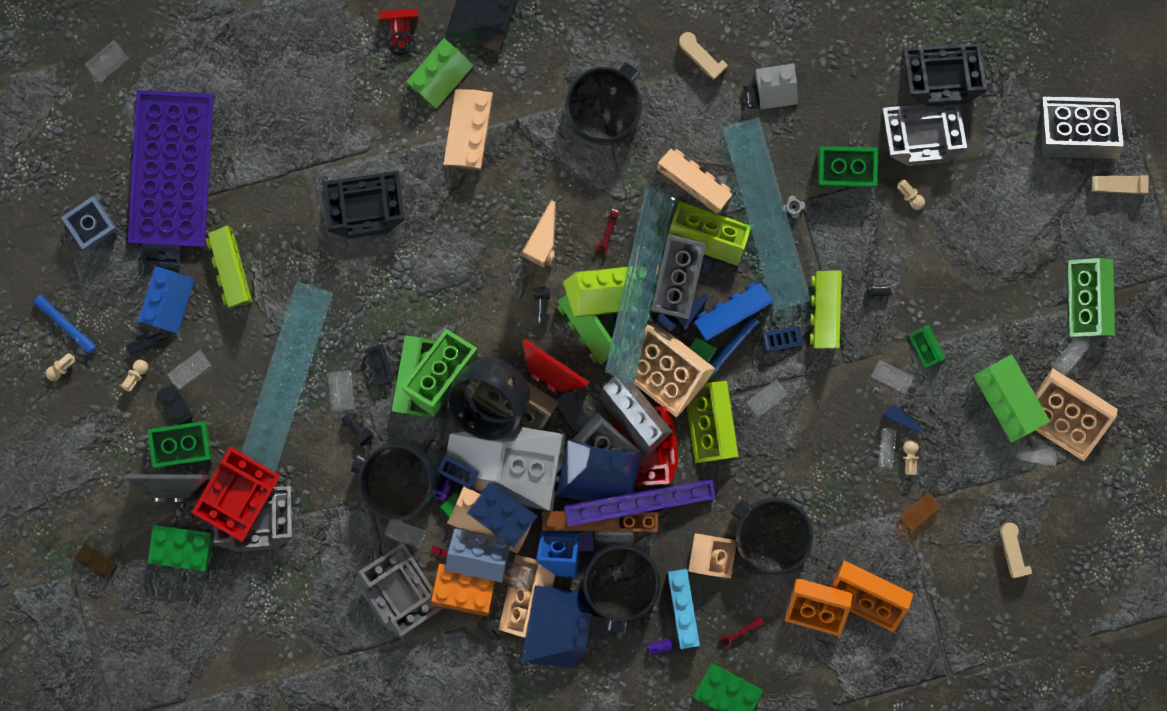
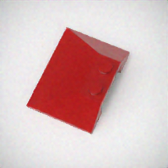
M524 339L523 347L528 370L531 372L530 377L538 382L543 380L547 383L546 387L554 393L557 390L565 392L588 387L589 382Z
M666 406L653 408L672 430V433L647 457L642 455L635 486L672 483L678 466L676 425L668 410H666ZM613 417L614 427L637 447Z
M230 446L201 494L192 514L243 542L280 475Z

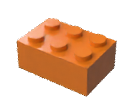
M439 564L431 605L488 617L495 581L445 571L446 565Z
M796 578L787 605L785 621L841 636L851 608L853 593Z

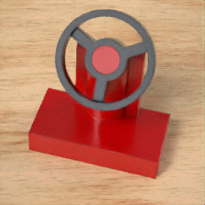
M418 9L379 11L381 22L390 21L391 36L388 39L390 52L399 57L411 54L415 47V41L410 34L409 20L419 19ZM406 47L410 49L406 53H397L394 51L397 48L404 49Z

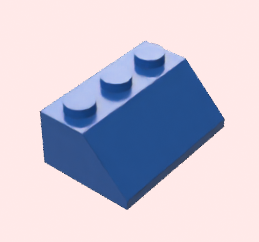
M155 266L138 321L178 334L195 279Z

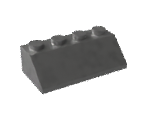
M673 234L667 235L651 311L689 319L706 243Z
M626 373L614 375L602 388L599 400L645 457L672 433V430Z

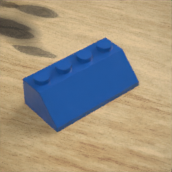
M754 282L745 287L746 292L741 295L737 292L728 297L730 301L723 304L721 301L712 307L713 311L707 314L704 311L695 316L697 320L694 321V324L705 342L774 302L761 283L756 285Z

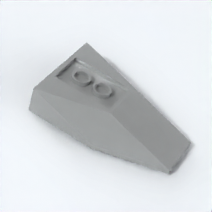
M519 426L509 435L499 440H483L467 432L453 433L449 435L446 455L479 472L473 484V489L482 493L487 484L491 482L523 506L552 511L556 493L554 492L559 458L560 454H563L566 435ZM450 463L446 472H450L453 463ZM456 466L455 471L453 473L454 476L456 475L459 466ZM465 469L462 470L459 479H462L466 471ZM469 472L465 482H469L473 473Z

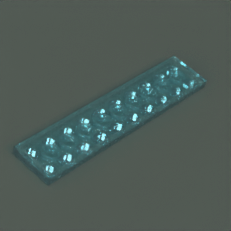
M759 117L722 127L767 290L774 301L771 303L773 311L810 302L807 284Z
M646 186L605 371L622 380L633 383L637 375L646 334L645 327L650 316L649 313L674 203V198L654 187Z
M296 281L242 449L244 455L274 472H277L334 294Z

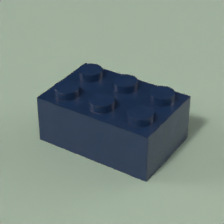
M491 482L487 484L466 513L513 548H515L537 517Z

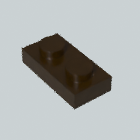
M84 543L74 558L105 581L118 565L87 543Z

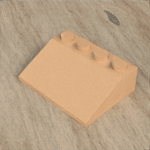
M670 149L658 162L657 170L716 214H719L732 196L730 193L731 189L723 183L721 185L714 181L716 178L710 173L706 172L704 174L700 171V166L691 160L689 163L684 159L685 155L679 150L675 149L673 151Z
M551 200L523 250L526 259L543 268L546 265L550 266L555 257L554 201Z
M656 323L645 327L619 372L621 374L626 373L637 387L661 406H666V410L675 417H678L706 384L715 368Z
M1053 368L1035 393L1050 420L1035 431L1083 461L1093 450L1117 415V408Z

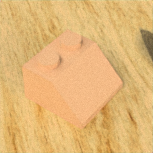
M695 533L688 571L731 578L736 551L735 540Z

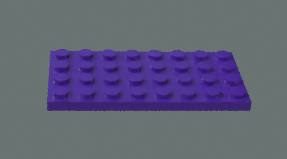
M137 90L128 243L205 247L214 94Z

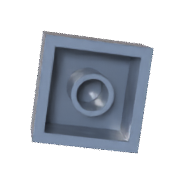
M94 196L61 217L80 247L85 251L118 230L99 200Z

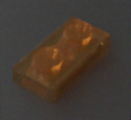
M926 492L902 513L899 518L913 531L941 506L929 492Z

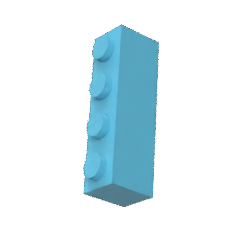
M687 569L669 571L667 574L680 649L700 646Z

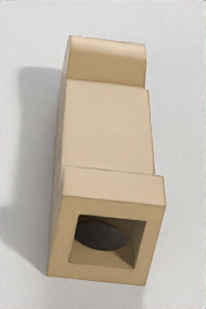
M686 32L681 35L679 40L680 47L714 81L728 65L723 60L718 64L696 42L694 34Z
M1093 176L1092 192L1145 195L1148 193V176Z
M1004 523L1000 527V535L1011 578L1032 574L1031 567L1024 566L1017 539L1018 527L1014 523Z

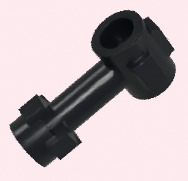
M546 286L534 288L535 300L539 302V313L535 314V319H537V323H548L550 314L546 313V299H550V288H546Z
M349 412L341 419L344 427L349 425L358 435L355 438L361 446L367 445L373 440L374 434L368 428L363 430L354 421L356 416L354 414L351 415Z

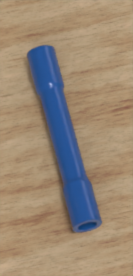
M41 294L34 299L33 303L68 333L85 352L91 354L97 346L78 331Z
M753 316L748 318L736 335L715 359L709 363L715 369L708 380L715 375L740 343L758 326L759 321Z

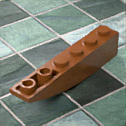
M542 511V531L658 532V512H641L567 526L564 511Z

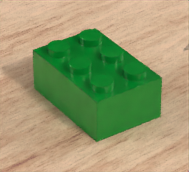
M820 146L818 149L817 187L876 188L878 148Z
M208 421L147 430L153 468L213 459Z
M158 524L153 525L148 563L208 571L214 532Z
M711 662L693 697L718 711H753L763 690Z

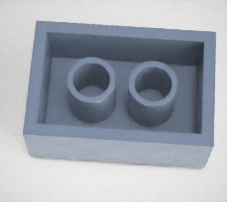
M454 529L447 554L445 571L502 582L510 545L498 537Z

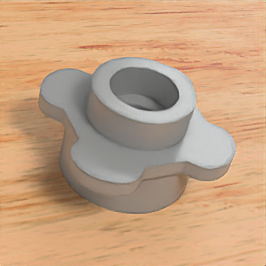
M790 196L787 204L782 209L785 213L791 214L793 218H798L801 209L805 208V203L803 201L800 202L795 196Z

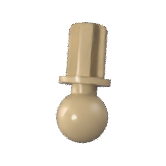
M906 180L898 183L897 188L905 196L904 199L906 201L910 200L911 207L915 210L922 209L925 205V199L921 195H916L918 193L917 189H913Z
M68 353L60 361H55L54 366H50L46 370V377L50 381H57L61 374H65L67 369L75 363V357Z
M137 360L133 364V371H128L129 375L121 387L128 392L132 391L136 383L142 380L140 375L148 371V364L144 360Z
M907 440L903 445L904 452L907 454V457H903L905 459L906 475H916L917 459L919 457H915V453H917L919 446L915 440Z

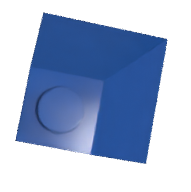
M541 531L537 563L556 576L576 577L579 533Z

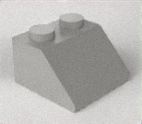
M794 64L755 70L760 110L798 104Z

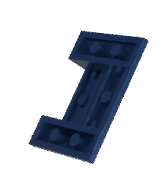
M567 440L556 496L594 501L634 493L642 452L627 449L619 452L590 447L586 442Z
M535 585L521 662L573 668L586 651L592 617L584 592Z

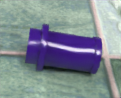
M444 476L442 484L436 493V498L446 502L450 498L449 494L455 482Z
M667 638L664 641L648 644L651 656L663 652L670 653L673 650L671 639L667 640Z

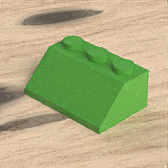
M443 38L406 82L437 109L474 65Z

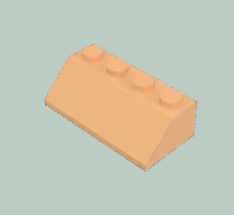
M455 89L444 165L482 170L493 93Z
M463 487L447 523L470 532L498 537L466 514L480 494ZM530 527L515 548L510 546V551L518 554Z
M515 555L499 630L526 637L535 585L553 588L555 575L537 563V559Z

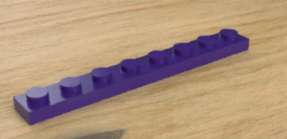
M713 479L564 506L566 525L572 526L715 499Z

